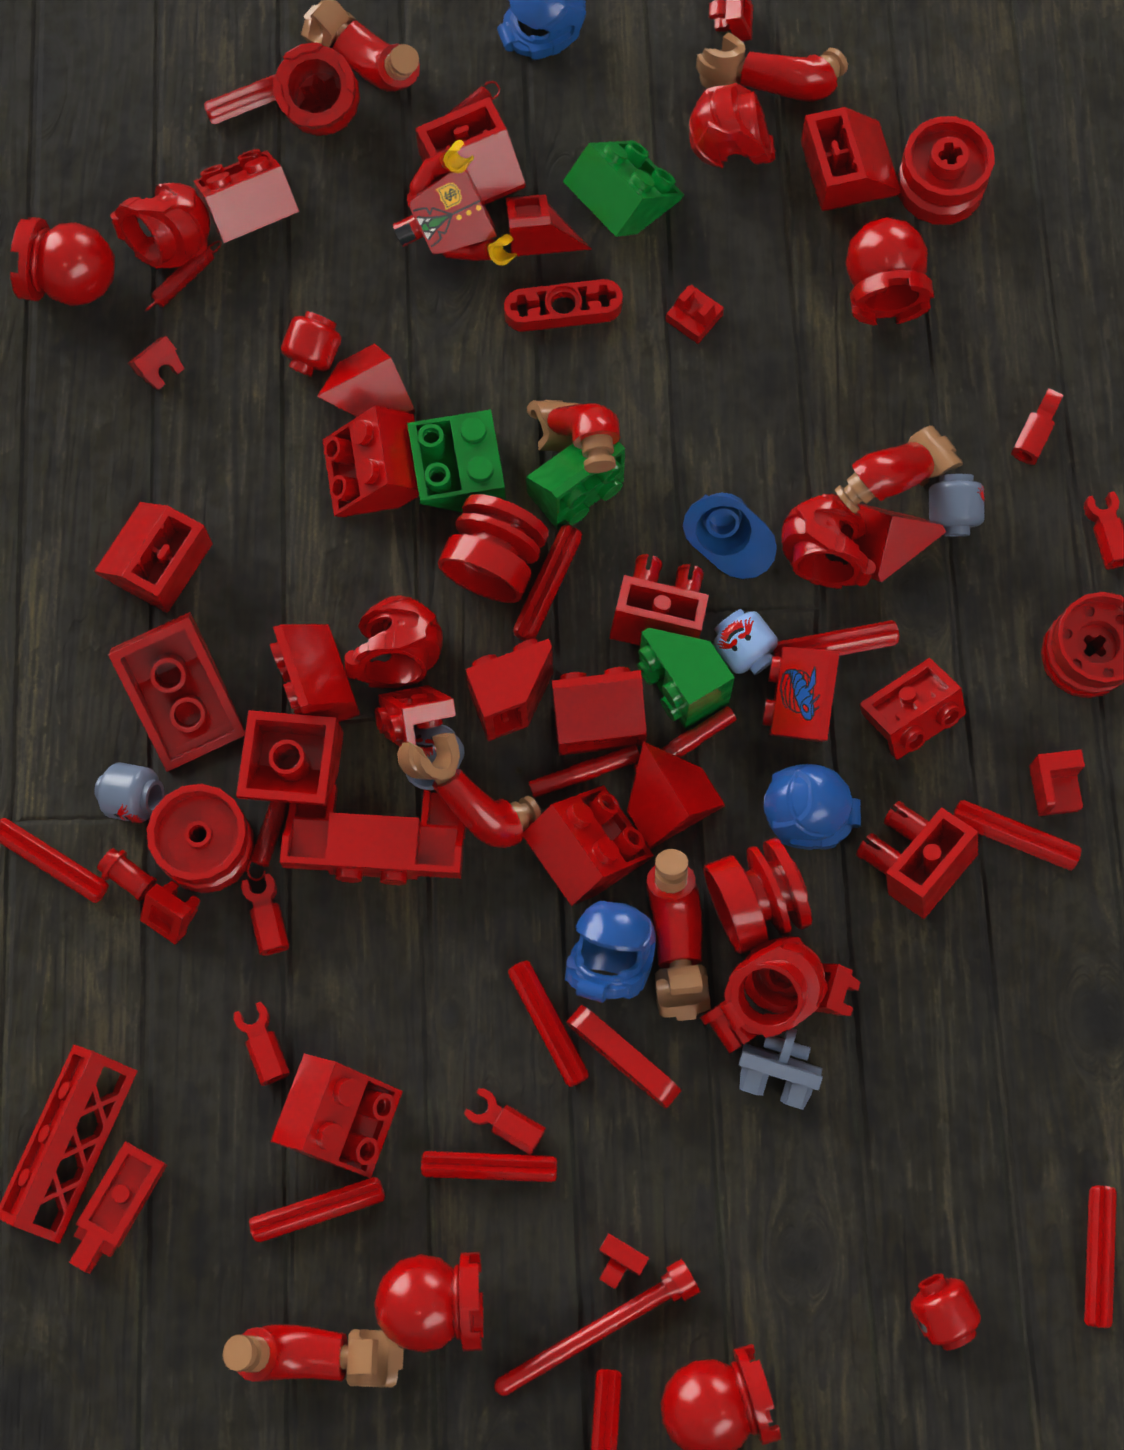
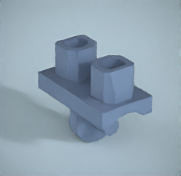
M792 1028L786 1030L784 1039L776 1036L765 1038L763 1047L780 1052L779 1054L746 1043L743 1045L739 1059V1066H742L739 1089L754 1095L763 1096L768 1076L771 1075L786 1080L780 1102L798 1109H804L813 1089L819 1091L823 1078L821 1076L822 1068L790 1058L791 1055L807 1061L811 1049L794 1042L797 1029Z

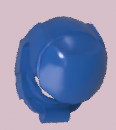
M509 0L510 8L504 15L503 23L497 27V32L506 51H515L520 55L530 56L532 60L556 55L579 37L586 16V0ZM518 20L533 29H544L548 33L544 36L531 35L529 37L520 29Z
M803 764L787 767L772 774V782L764 797V813L770 828L781 840L782 844L805 850L830 849L836 847L839 842L844 840L852 828L861 827V800L852 798L849 786L834 770L816 764Z
M608 901L594 903L584 911L575 927L577 928L576 931L580 933V938L572 948L571 955L568 956L565 981H568L576 989L577 996L604 1003L606 999L622 997L631 999L643 990L651 971L656 942L654 926L648 916L628 904ZM590 969L603 970L618 975H603L593 972Z

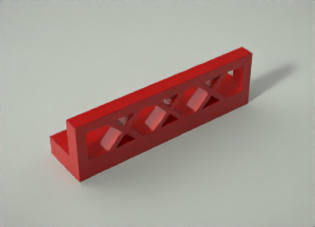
M73 1044L0 1202V1220L13 1227L60 1244L138 1072L137 1070L97 1052ZM106 1067L120 1073L113 1092L100 1097L96 1083L103 1068ZM94 1111L98 1123L93 1135L80 1141L76 1129L78 1122L82 1116ZM74 1154L78 1164L75 1176L60 1184L56 1172L61 1160ZM55 1198L59 1211L51 1228L48 1229L33 1223L41 1204Z

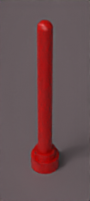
M681 1258L666 1267L668 1272L660 1276L662 1281L497 1378L494 1383L495 1391L501 1396H506L670 1298L674 1302L680 1298L686 1301L700 1293L701 1291L683 1259Z

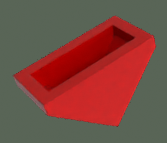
M546 194L506 198L509 234L513 238V241L510 242L511 253H517V256L591 249L548 204Z
M375 343L338 362L317 397L356 417L375 405L410 414L415 412V408L392 358Z
M859 503L860 510L858 512L866 523V533L853 542L859 545V550L876 565V570L871 579L882 583L946 533L943 525L921 517Z
M643 741L627 814L636 829L642 834L648 848L652 849L723 808L725 804L703 768Z

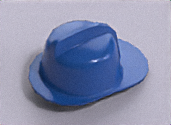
M717 493L710 496L705 494L700 500L693 503L686 512L683 522L686 539L725 574L740 579L754 578L766 572L775 561L777 545L774 534L748 508L741 498L730 493Z

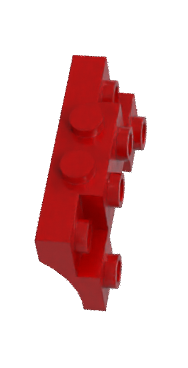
M336 785L333 786L326 806L290 803L280 854V864L283 868L325 870L329 874L335 875L336 880L349 883L362 882V876L380 877V882L388 885L407 884V879L418 880V876L461 879L466 827L438 793L424 790L421 822L417 817L336 813L338 793Z

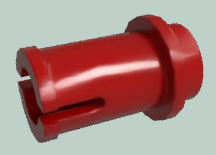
M115 848L110 849L97 866V869L102 872L101 878L103 880L111 879L132 894L138 901L145 898L146 893L154 887L157 881L155 877L150 876L129 860L125 850L117 851Z

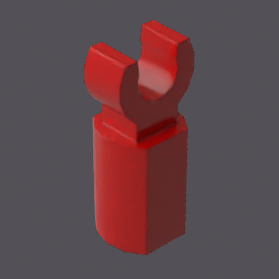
M1048 388L1037 412H1031L1011 452L1013 457L1021 462L1035 465L1055 425L1052 418L1064 396L1063 394Z
M1114 491L1109 492L1105 498L1108 509H1099L1095 504L1093 496L1087 497L1084 502L1085 515L1089 520L1095 522L1093 531L1105 569L1107 570L1124 566V524L1122 519L1117 518L1116 515L1120 502Z
M270 873L265 874L267 887L260 894L252 892V887L247 879L242 880L241 884L243 895L254 907L249 913L259 954L262 956L286 951L290 947L280 906L278 903H273V899L277 894V885Z
M260 1001L256 1003L257 1010L259 1011L257 1022L246 1024L240 1011L234 1012V1022L243 1033L248 1035L249 1039L245 1042L261 1086H266L288 1077L290 1071L275 1032H268L267 1027L270 1023V1014Z
M478 1088L476 1094L488 1102V1109L483 1114H475L471 1110L466 1109L464 1112L466 1118L477 1125L490 1124L493 1126L492 1133L525 1153L532 1155L543 1137L546 1127L509 1105H506L504 1108L498 1106L496 1098L490 1091Z

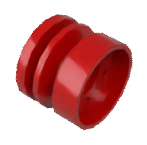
M484 494L471 495L466 498L462 507L463 514L456 520V529L460 534H453L448 538L438 560V567L450 580L477 595L499 602L516 603L521 600L531 577V569L527 564L538 561L540 548L545 545L549 536L548 529L540 519L514 503Z
M1107 592L1084 595L1070 604L1052 623L1043 637L1041 657L1045 672L1057 687L1070 695L1092 698L1106 695L1124 682L1123 596ZM1089 644L1096 650L1090 657L1084 652Z
M775 837L764 841V855L756 846L747 848L749 870L745 871L738 860L732 855L704 865L703 868L707 888L716 913L731 944L739 954L752 950L768 941L766 921L770 920L782 936L791 933L790 919L800 930L812 924L808 892L802 875L783 844Z

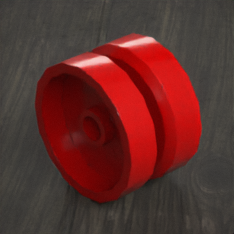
M940 116L921 123L910 134L897 176L901 189L898 196L904 207L918 219L935 225L954 224L968 218L980 206L995 164L994 146L986 132L972 121L957 116Z
M205 784L182 786L165 795L153 809L147 826L148 848L158 866L182 888L199 893L221 891L237 882L247 870L255 848L253 829L237 802L220 788ZM207 834L206 838L201 841L200 836Z

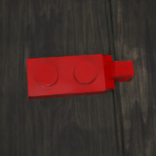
M125 1141L76 1223L78 1228L74 1237L81 1240V1243L69 1261L70 1264L90 1274L103 1253L112 1257L116 1249L124 1241L165 1171L167 1164Z

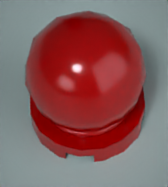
M317 42L300 44L285 53L283 61L278 66L276 76L273 77L272 81L274 98L284 115L302 132L316 136L334 134L346 127L357 112L360 92L358 81L345 57L333 48L323 46Z
M28 217V219H21L19 221L11 244V251L19 252L18 273L10 272L12 289L18 299L39 301L46 293L52 300L75 306L93 302L106 293L114 280L115 256L110 245L96 229L76 222L61 223L50 229L45 219Z
M888 217L873 220L865 224L850 240L846 257V269L850 281L854 285L850 292L852 315L859 322L877 325L876 318L896 317L897 324L920 317L931 308L930 300L934 298L932 280L926 275L928 250L921 234L907 221Z
M480 1252L461 1253L460 1265L456 1264L454 1268L440 1257L422 1254L398 1261L383 1276L378 1286L374 1303L377 1323L387 1338L401 1348L424 1353L441 1349L456 1337L458 1340H461L463 1351H482L481 1338H483L484 1316L483 1292H479V1273L482 1272Z
M753 1344L733 1349L735 1361H732L730 1365L715 1359L693 1361L678 1369L668 1381L660 1403L662 1423L670 1439L682 1450H737L741 1448L750 1433L757 1435L762 1445L781 1440L778 1424L769 1427V1423L773 1422L769 1410L775 1408L760 1360L749 1361L755 1359Z

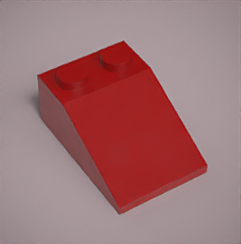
M191 612L111 648L108 656L166 772L245 736L244 727Z

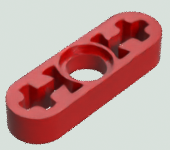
M609 279L517 289L512 291L505 299V320L512 329L520 332L609 322L617 318L621 313L623 293L620 286ZM599 295H607L608 300H610L609 306H601ZM581 296H586L587 310H582ZM567 297L575 303V307L571 312L561 314L552 308V303L558 298ZM540 301H545L546 315H541ZM526 304L528 316L522 317L517 311L518 305Z
M580 1005L566 1021L568 1026L663 1108L667 1109L682 1092L677 1084L584 1005Z

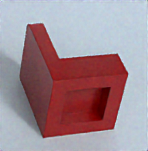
M1082 749L1038 754L1029 765L1038 816L1078 812L1083 808L1077 777L1085 767Z

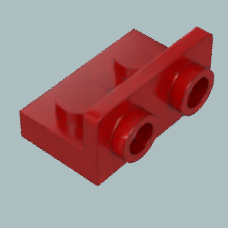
M931 658L920 663L860 703L862 715L888 740L890 753L896 759H900L909 752L918 750L927 740L945 728L954 726L966 714L962 688Z
M429 685L379 694L380 708L375 709V720L380 734H384L387 739L399 747L402 746V743L407 742L416 745L413 725L416 724V728L419 729L434 728L443 724L442 719L456 716L454 699Z

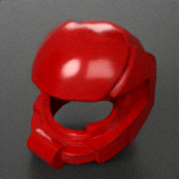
M734 83L726 86L711 87L703 92L691 113L689 123L690 145L692 151L702 162L714 167L724 168V162H727L728 156L733 154H739L745 158L749 157L755 164L771 163L775 160L774 139L772 135H769L765 115L755 91L752 92Z
M182 183L158 184L154 192L155 197H146L145 199L132 197L118 205L119 207L110 215L118 239L124 240L135 252L139 260L154 268L181 267L188 260L202 254L207 249L210 232L209 212L204 202L197 196L195 189ZM137 217L144 222L153 237L145 235L138 223Z
M823 494L822 496L818 495L803 501L794 507L785 519L781 533L783 553L790 561L795 574L801 578L810 581L812 584L841 589L842 586H866L876 570L875 563L859 550V545L853 542L866 533L865 521L858 511L854 514L838 495ZM826 554L841 557L849 563L843 565L841 561H831L826 557Z
M402 595L391 596L375 604L362 616L358 625L362 635L369 639V641L345 654V673L348 678L369 683V687L400 688L404 685L420 682L426 676V672L436 664L442 650L443 634L436 615L419 601ZM391 653V657L388 661H370L372 658H375L382 654Z
M786 936L771 939L750 951L751 953L733 970L728 978L729 982L725 989V1000L719 1005L733 1030L742 1027L749 1033L763 1035L765 1038L779 1035L804 1021L818 1009L824 999L828 983L825 980V972L821 960L812 949L803 944L799 937ZM744 989L746 994L758 1006L777 1014H761L754 1010L745 998Z

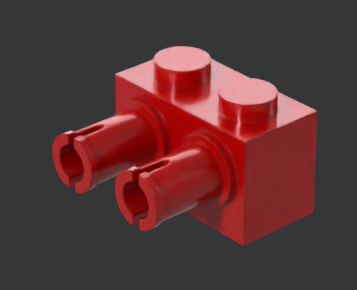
M649 554L637 556L633 577L627 575L623 577L609 639L640 646L641 632L647 628L699 639L709 597L707 594L699 593L701 582L704 578L703 570L695 565L691 580H689L688 574L691 564L679 566L673 587L658 583L659 574L662 569V561L658 557H652L650 569L647 570L646 564Z
M898 801L893 805L897 811L895 812L892 809L888 811L884 819V825L891 827L910 840V845L903 853H900L878 838L876 834L870 833L866 837V840L870 843L867 844L865 841H862L856 855L886 875L889 896L925 919L977 857L978 831L942 807L928 821L905 806L903 802Z

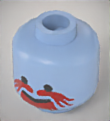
M739 609L724 619L714 629L718 634L714 639V647L734 673L741 674L751 670L754 675H757L771 664V653L777 647L778 639L759 613L755 611L744 613L742 609Z

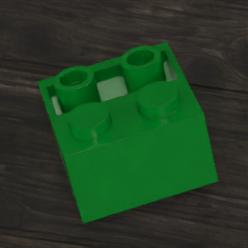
M633 140L588 143L563 180L566 186L615 237L638 234L677 204L684 196L676 187L674 177L666 170L657 167L648 158L649 153L646 148Z
M491 409L407 423L419 498L422 505L463 513L462 507L465 500L471 495L484 494L506 500Z
M620 442L614 444V452L611 456L615 457V468L602 473H589L584 469L583 462L587 458L583 457L582 449L575 447L572 443L526 476L527 494L557 530L567 523L574 525L587 515L589 507L600 499L607 501L621 490L622 483L624 482L625 447Z
M647 628L641 632V643L638 650L641 662L637 663V667L641 670L642 677L649 686L656 684L664 696L660 699V702L672 721L679 719L683 727L687 729L729 704L735 677L711 641L653 628Z

